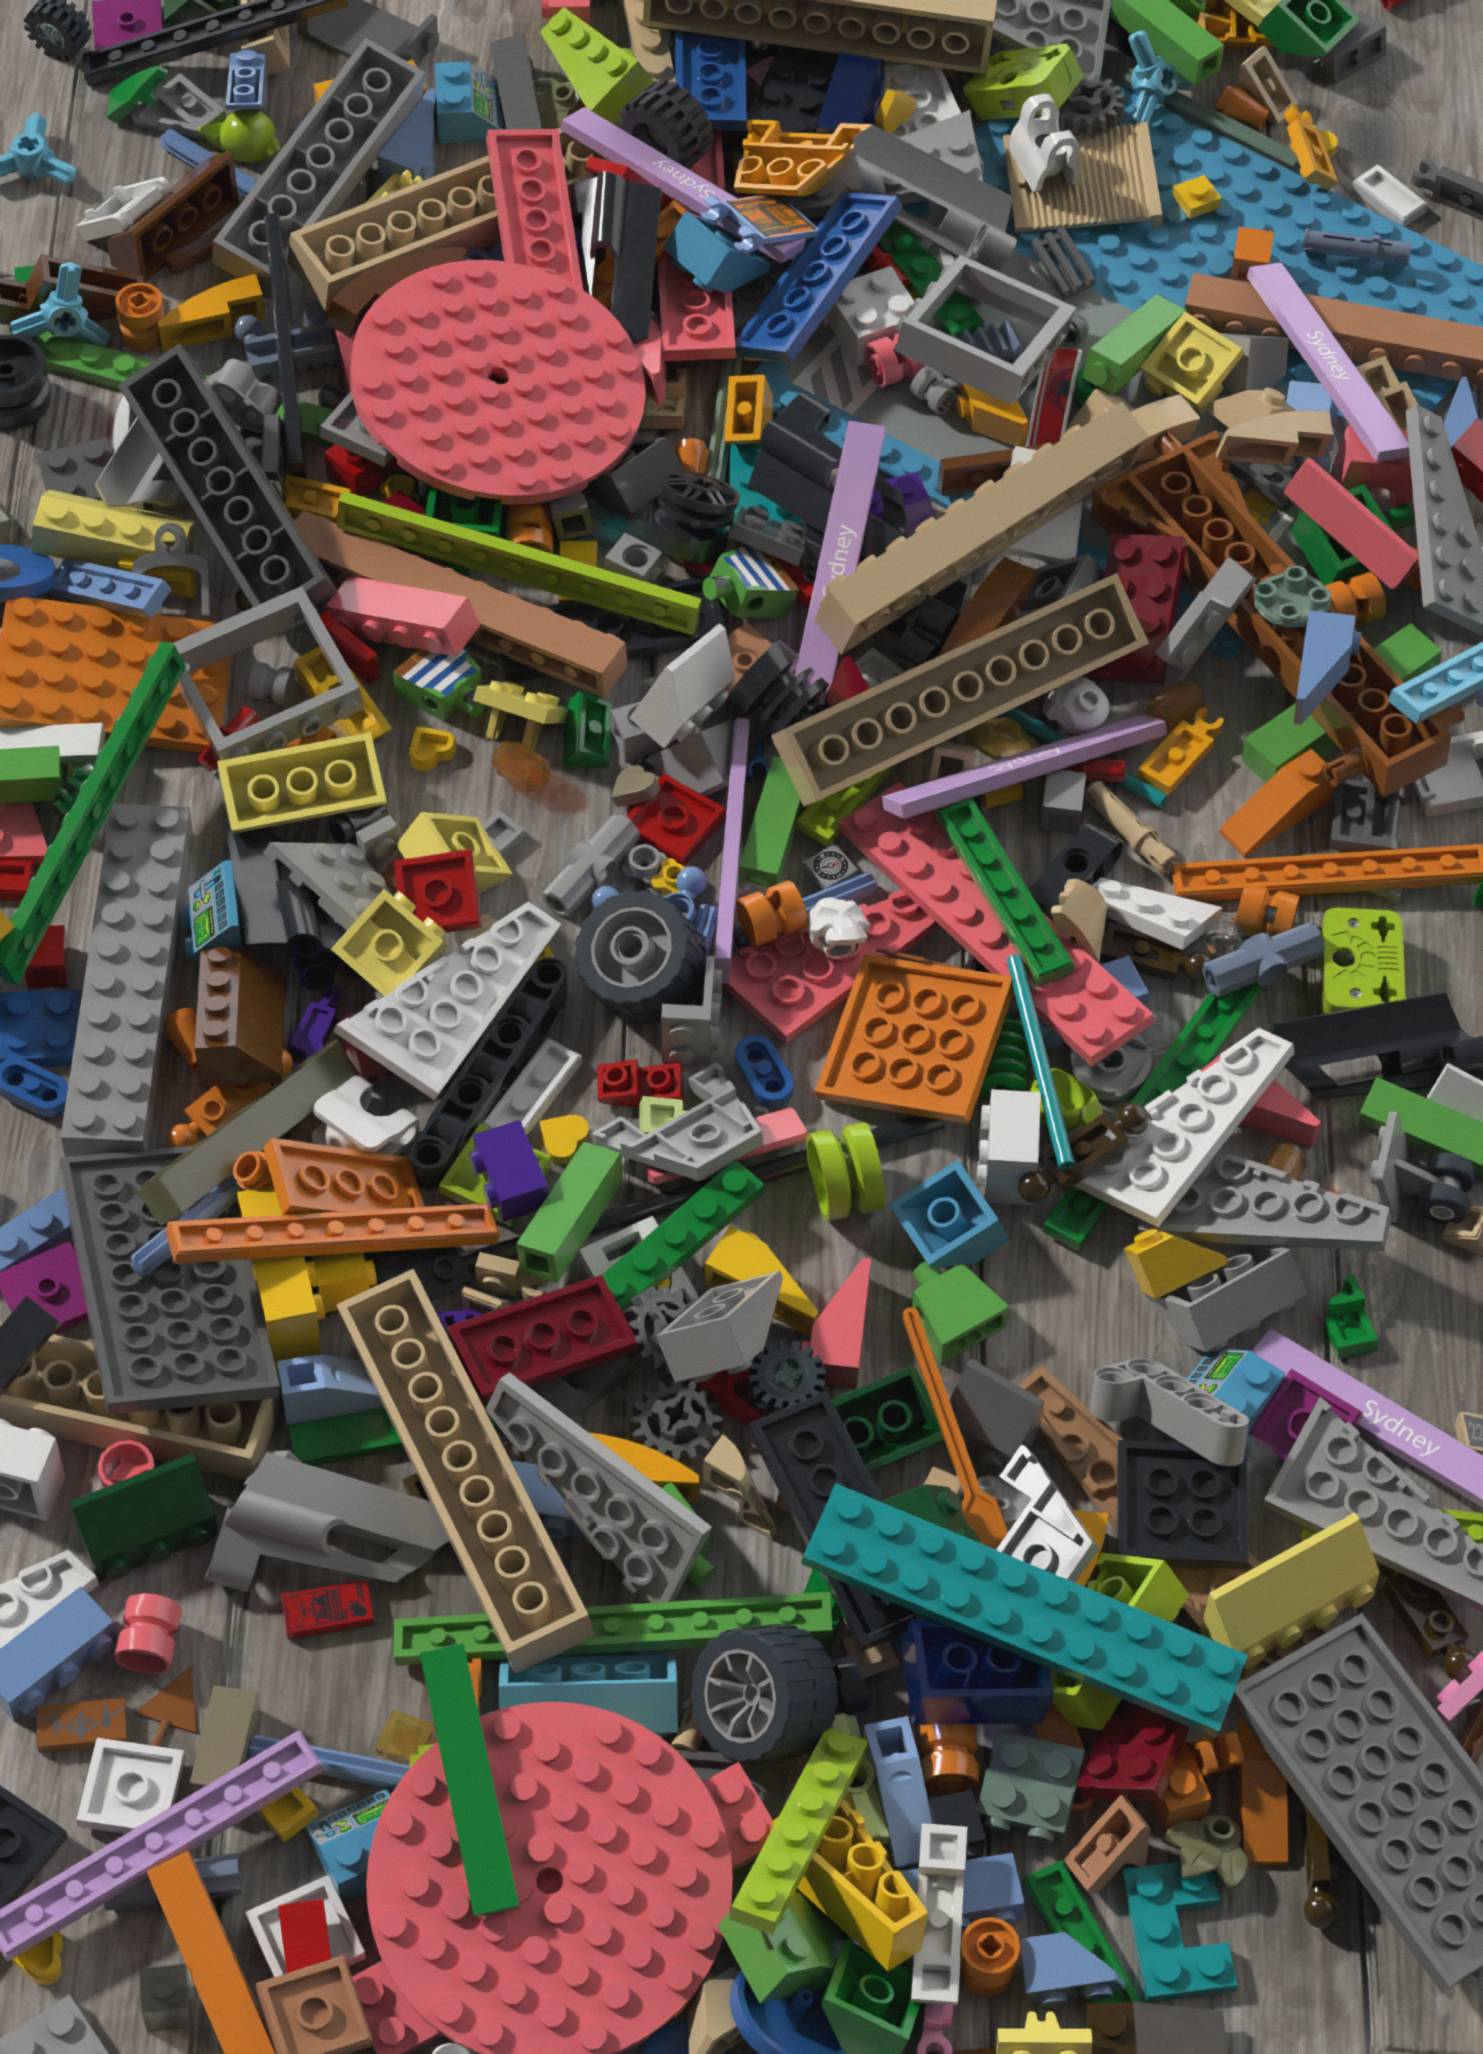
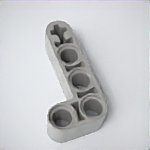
M1147 1358L1131 1359L1103 1366L1094 1371L1089 1409L1093 1417L1103 1421L1116 1422L1139 1416L1213 1463L1234 1466L1243 1462L1249 1419L1227 1403L1163 1364Z

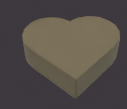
M630 766L618 775L611 798L616 807L646 802L657 795L660 785L654 774L645 772L642 766Z

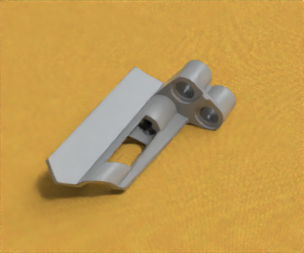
M874 125L869 126L853 137L862 192L864 194L886 195L883 175L924 196L929 201L931 213L926 221L902 209L894 221L956 258L962 255L997 272L1002 270L1017 242L1016 238L1006 233L1013 201L1012 196Z
M236 359L227 360L221 370L207 377L208 382L234 424L250 431L264 432V416L276 414L282 405V396L277 389L265 383L254 382L255 374L253 370L242 361ZM138 418L131 425L94 485L105 506L131 507L138 503H156L159 506H173L183 491L176 480L174 482L152 481L164 460Z
M266 1452L235 1505L227 1504L205 1580L247 1592L259 1556L262 1554L398 1583L431 1560L440 1548L449 1542V1538L431 1502ZM329 1530H333L394 1548L397 1551L385 1561L377 1563L330 1549L326 1538Z

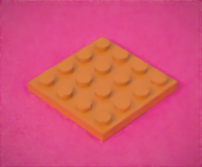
M864 954L815 1089L818 1099L969 1124L1014 994L1012 976Z

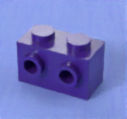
M517 1120L474 1134V1151L469 1153V1158L475 1175H483L487 1184L483 1186V1192L489 1208H497L502 1222L538 1211L549 1195L548 1184L521 1121Z

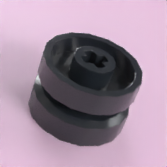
M16 334L0 335L1 429H16L30 425L41 418L51 404L50 380L47 376L46 358L41 347L31 339Z

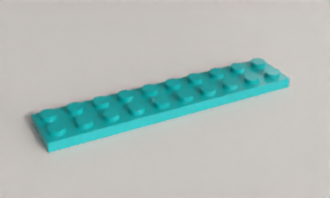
M835 1484L801 1562L806 1567L1215 1738L1221 1728L1248 1657L1243 1652L839 1484Z

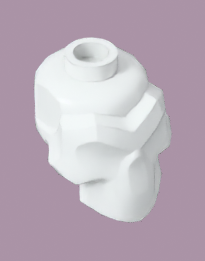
M1078 677L1050 692L1043 702V712L1050 720L1057 721L1064 731L1076 736L1096 730L1102 726L1109 714V701L1104 692L1094 682L1084 677Z
M834 897L824 898L818 901L807 915L808 923L806 926L812 944L816 948L823 950L826 957L830 959H840L849 956L855 951L856 944L864 943L867 940L866 932L870 928V923L867 921L862 909L853 900L844 901Z

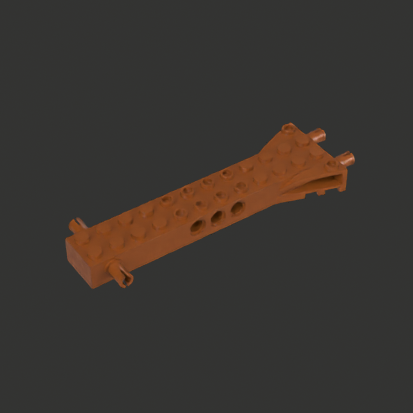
M1171 430L1166 431L1169 439L1162 432L1156 438L1154 447L1163 456L1093 488L1091 520L1105 527L1109 535L1113 533L1184 536L1187 541L1183 573L1200 592L1204 591L1228 558L1235 560L1257 580L1226 621L1296 699L1307 626L1284 627L1264 619L1255 608L1254 588L1258 583L1264 582L1269 577L1284 573L1286 568L1297 565L1249 514L1236 479L1232 478L1229 471V460L1216 459V452L1220 442L1217 430L1186 445H1183ZM1332 604L1327 611L1328 613L1341 614ZM1362 636L1359 654L1350 656L1348 672L1310 715L1346 754L1323 765L1326 780L1328 782L1331 781L1330 784L1336 787L1345 780L1361 773L1385 797L1447 765L1451 742V733L1447 729L1464 722L1465 714L1461 705H1457L1456 702L1417 724L1403 715L1388 699L1392 689L1404 684V682Z

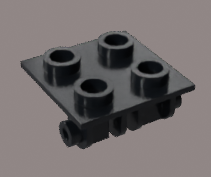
M455 1247L363 1252L367 1261L373 1260L376 1277L380 1284L414 1269L430 1301L473 1279Z

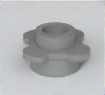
M642 844L635 846L630 850L629 862L623 865L622 873L627 878L636 877L644 880L646 884H651L652 877L658 875L661 869V862L667 859V857L651 845Z

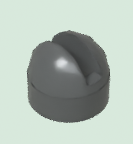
M1074 315L1068 336L1063 342L1064 344L1075 346L1085 340L1088 335L1089 324L1084 317Z
M334 383L324 385L318 394V405L335 410L347 396L343 387Z

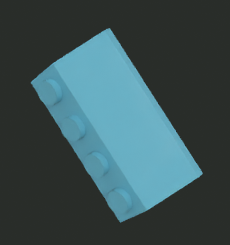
M676 1651L553 1656L516 1675L508 1659H501L499 1709L539 1702L577 1703L617 1713L641 1724L656 1735L665 1737L669 1732H678Z

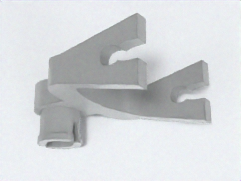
M166 523L160 526L154 536L155 553L136 559L133 563V573L143 575L148 569L168 565L185 566L197 570L201 575L202 615H210L212 613L209 560L196 553H187L186 534L180 525ZM169 532L174 535L175 544L173 546H168L163 542L164 533Z

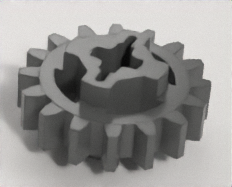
M1084 74L1083 79L1059 108L1058 121L1061 124V131H1067L1070 128L1074 129L1075 136L1079 135L1081 131H1086L1089 137L1092 136L1094 130L1104 134L1106 133V126L1117 127V120H1123L1125 95L1121 94L1120 86L1113 87V80L1108 79L1101 82L1099 75H1096L1093 80H1088Z
M665 1285L657 1290L654 1286L631 1298L628 1301L631 1307L622 1311L638 1342L631 1361L633 1363L640 1360L645 1362L644 1373L646 1374L654 1370L657 1371L658 1378H664L671 1374L656 1336L694 1303V1301L687 1304L682 1302L683 1292L681 1290L671 1295L669 1286Z
M658 1381L656 1393L645 1389L643 1390V1402L635 1401L633 1404V1414L635 1416L630 1417L631 1430L634 1431L633 1442L652 1448L680 1463L681 1460L686 1459L692 1467L696 1466V1455L700 1454L706 1457L711 1451L710 1445H715L720 1439L719 1431L723 1428V1417L718 1416L720 1415V1404L718 1401L710 1402L711 1391L708 1389L697 1393L696 1383H693V1381L688 1384L687 1388L681 1387L680 1381H673L672 1387L669 1388L662 1381ZM695 1408L701 1415L696 1414L693 1409ZM652 1432L659 1434L660 1438L655 1437Z

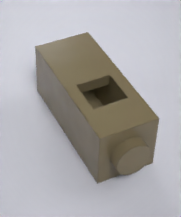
M213 1685L190 1780L192 1794L249 1760L248 1748L252 1737L255 1736L260 1714L257 1691Z

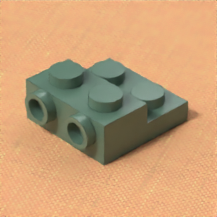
M998 1730L989 1769H986L977 1807L980 1820L985 1821L984 1827L1002 1833H1010L1011 1827L1028 1831L1027 1836L1029 1838L1045 1843H1054L1055 1838L1066 1840L1077 1793L1076 1785L1081 1775L1086 1754L1085 1750Z

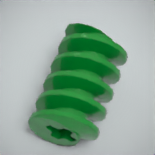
M1007 1011L979 1095L989 1099L991 1097V1089L1025 1091L1027 1087V1081L1024 1079L1027 1075V1067L1024 1065L1027 1063V1054L1025 1052L1027 1040L1022 1022L1017 1020L1016 1015L1010 1011Z

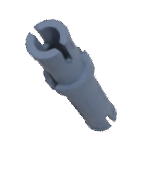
M1305 229L1302 252L1369 260L1371 264H1376L1377 261L1409 266L1412 242L1380 239V235H1373V238Z

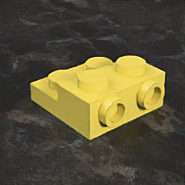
M1184 312L1141 365L1140 368L1144 380H1146L1144 385L1158 397H1161L1163 393L1170 397L1180 394L1192 409L1202 416L1206 411L1208 403L1213 402L1224 389L1222 385L1223 380L1243 357L1244 352L1241 347L1187 312Z
M384 889L331 950L383 996H386L394 991L399 984L435 962L449 945L441 939L446 932L429 917L424 922L419 920L412 913L417 906L400 891L393 897Z

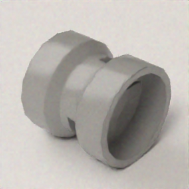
M925 366L914 377L910 386V392L919 400H926L931 410L938 415H942L951 410L956 404L955 398L959 396L960 385L953 379L944 378L943 373Z
M256 661L249 676V699L262 701L265 698H272L275 704L289 705L295 687L296 674L294 668L282 666L275 670L268 663Z

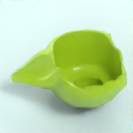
M256 109L236 110L224 122L199 126L197 130L211 144L222 150L223 153L226 151L232 153L234 160L239 162L259 163L268 161L281 150L278 139L275 137L276 131L273 122L268 116Z
M1051 1068L1066 1131L1074 1130L1080 1125L1084 1127L1103 1114L1099 1100L1087 1085L1062 1070ZM1035 1076L1028 1080L1031 1087L1030 1092H1039ZM1040 1099V1123L1048 1128L1042 1100Z

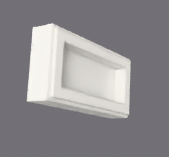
M1376 165L1353 181L1352 190L1385 217L1404 227L1427 211L1428 203L1379 165Z

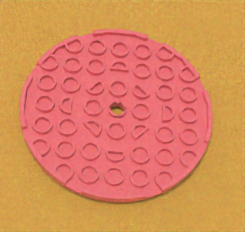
M494 260L450 262L422 270L401 280L377 299L364 316L353 342L350 359L349 381L352 398L364 427L378 446L383 445L398 459L397 464L414 477L432 487L469 500H474L475 496L501 499V504L507 505L532 504L562 498L583 490L588 486V482L599 477L604 472L606 474L609 473L622 460L637 435L644 411L646 395L642 364L634 344L619 321L600 302L578 286L546 271L517 263ZM495 373V376L501 377L508 382L498 385L489 378Z
M539 1702L502 1708L480 1716V1722L520 1909L477 1919L474 1918L437 1741L419 1757L398 1783L380 1816L373 1836L367 1869V1906L372 1933L380 1957L391 1980L395 1983L403 1997L414 2008L415 2012L438 2033L453 2043L468 2048L475 2054H621L646 2041L650 2035L682 2012L710 1974L721 1950L724 1936L718 1924L731 1909L733 1874L727 1834L718 1808L695 1770L672 1746L641 1724L617 1713L577 1703ZM557 1871L562 1877L563 1885L558 1892L546 1894L539 1890L537 1878L544 1872Z

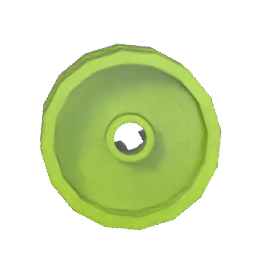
M865 1121L845 1125L840 1134V1143L829 1129L812 1132L807 1135L806 1148L810 1177L818 1207L826 1222L847 1218L851 1211L852 1202L862 1214L881 1211L885 1208V1185L880 1158L873 1134Z

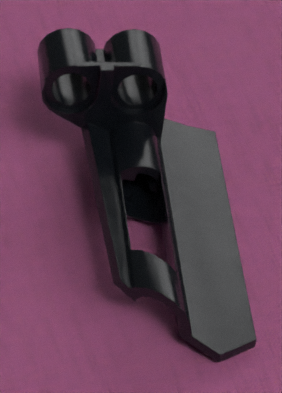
M801 392L782 410L775 420H770L764 427L760 442L761 451L748 487L825 534L834 493L830 474L833 469L839 468L843 449L823 435L835 411L806 392ZM878 474L874 489L880 492L883 503V516L880 518L869 511L860 557L863 559L871 555L878 558L887 552L886 548L894 540L901 536L905 538L907 536V515L903 503L904 496L900 490Z

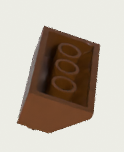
M226 151L205 159L174 184L172 192L164 196L161 201L133 224L128 225L127 229L122 233L111 235L107 240L111 265L120 271L143 275L145 283L166 266L164 256L167 253L198 239L238 206L239 199L233 154Z
M216 947L201 950L194 1047L200 1087L282 1081L286 978L283 974L241 947Z

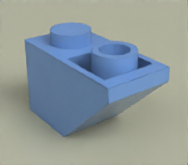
M1065 1932L1020 1939L1026 1994L1034 2002L1041 2003L1042 2007L1064 2006L1068 2004V1998L1085 1996V1999L1089 2001L1106 2000L1113 1997L1114 1991L1125 1990L1124 1980L1115 1970Z

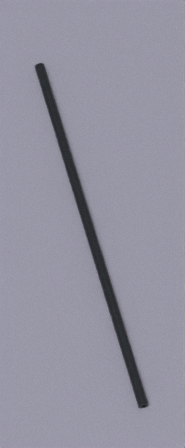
M913 1116L871 1129L878 1149L944 1129L945 1124L944 1120ZM807 1149L745 1168L762 1183L809 1170ZM714 1177L607 1209L603 1212L589 1236L635 1223L651 1216L655 1217L677 1210ZM521 1236L459 1255L469 1272L476 1271L475 1265L480 1252L512 1260L518 1258L517 1242ZM339 1311L326 1312L325 1316L339 1313Z

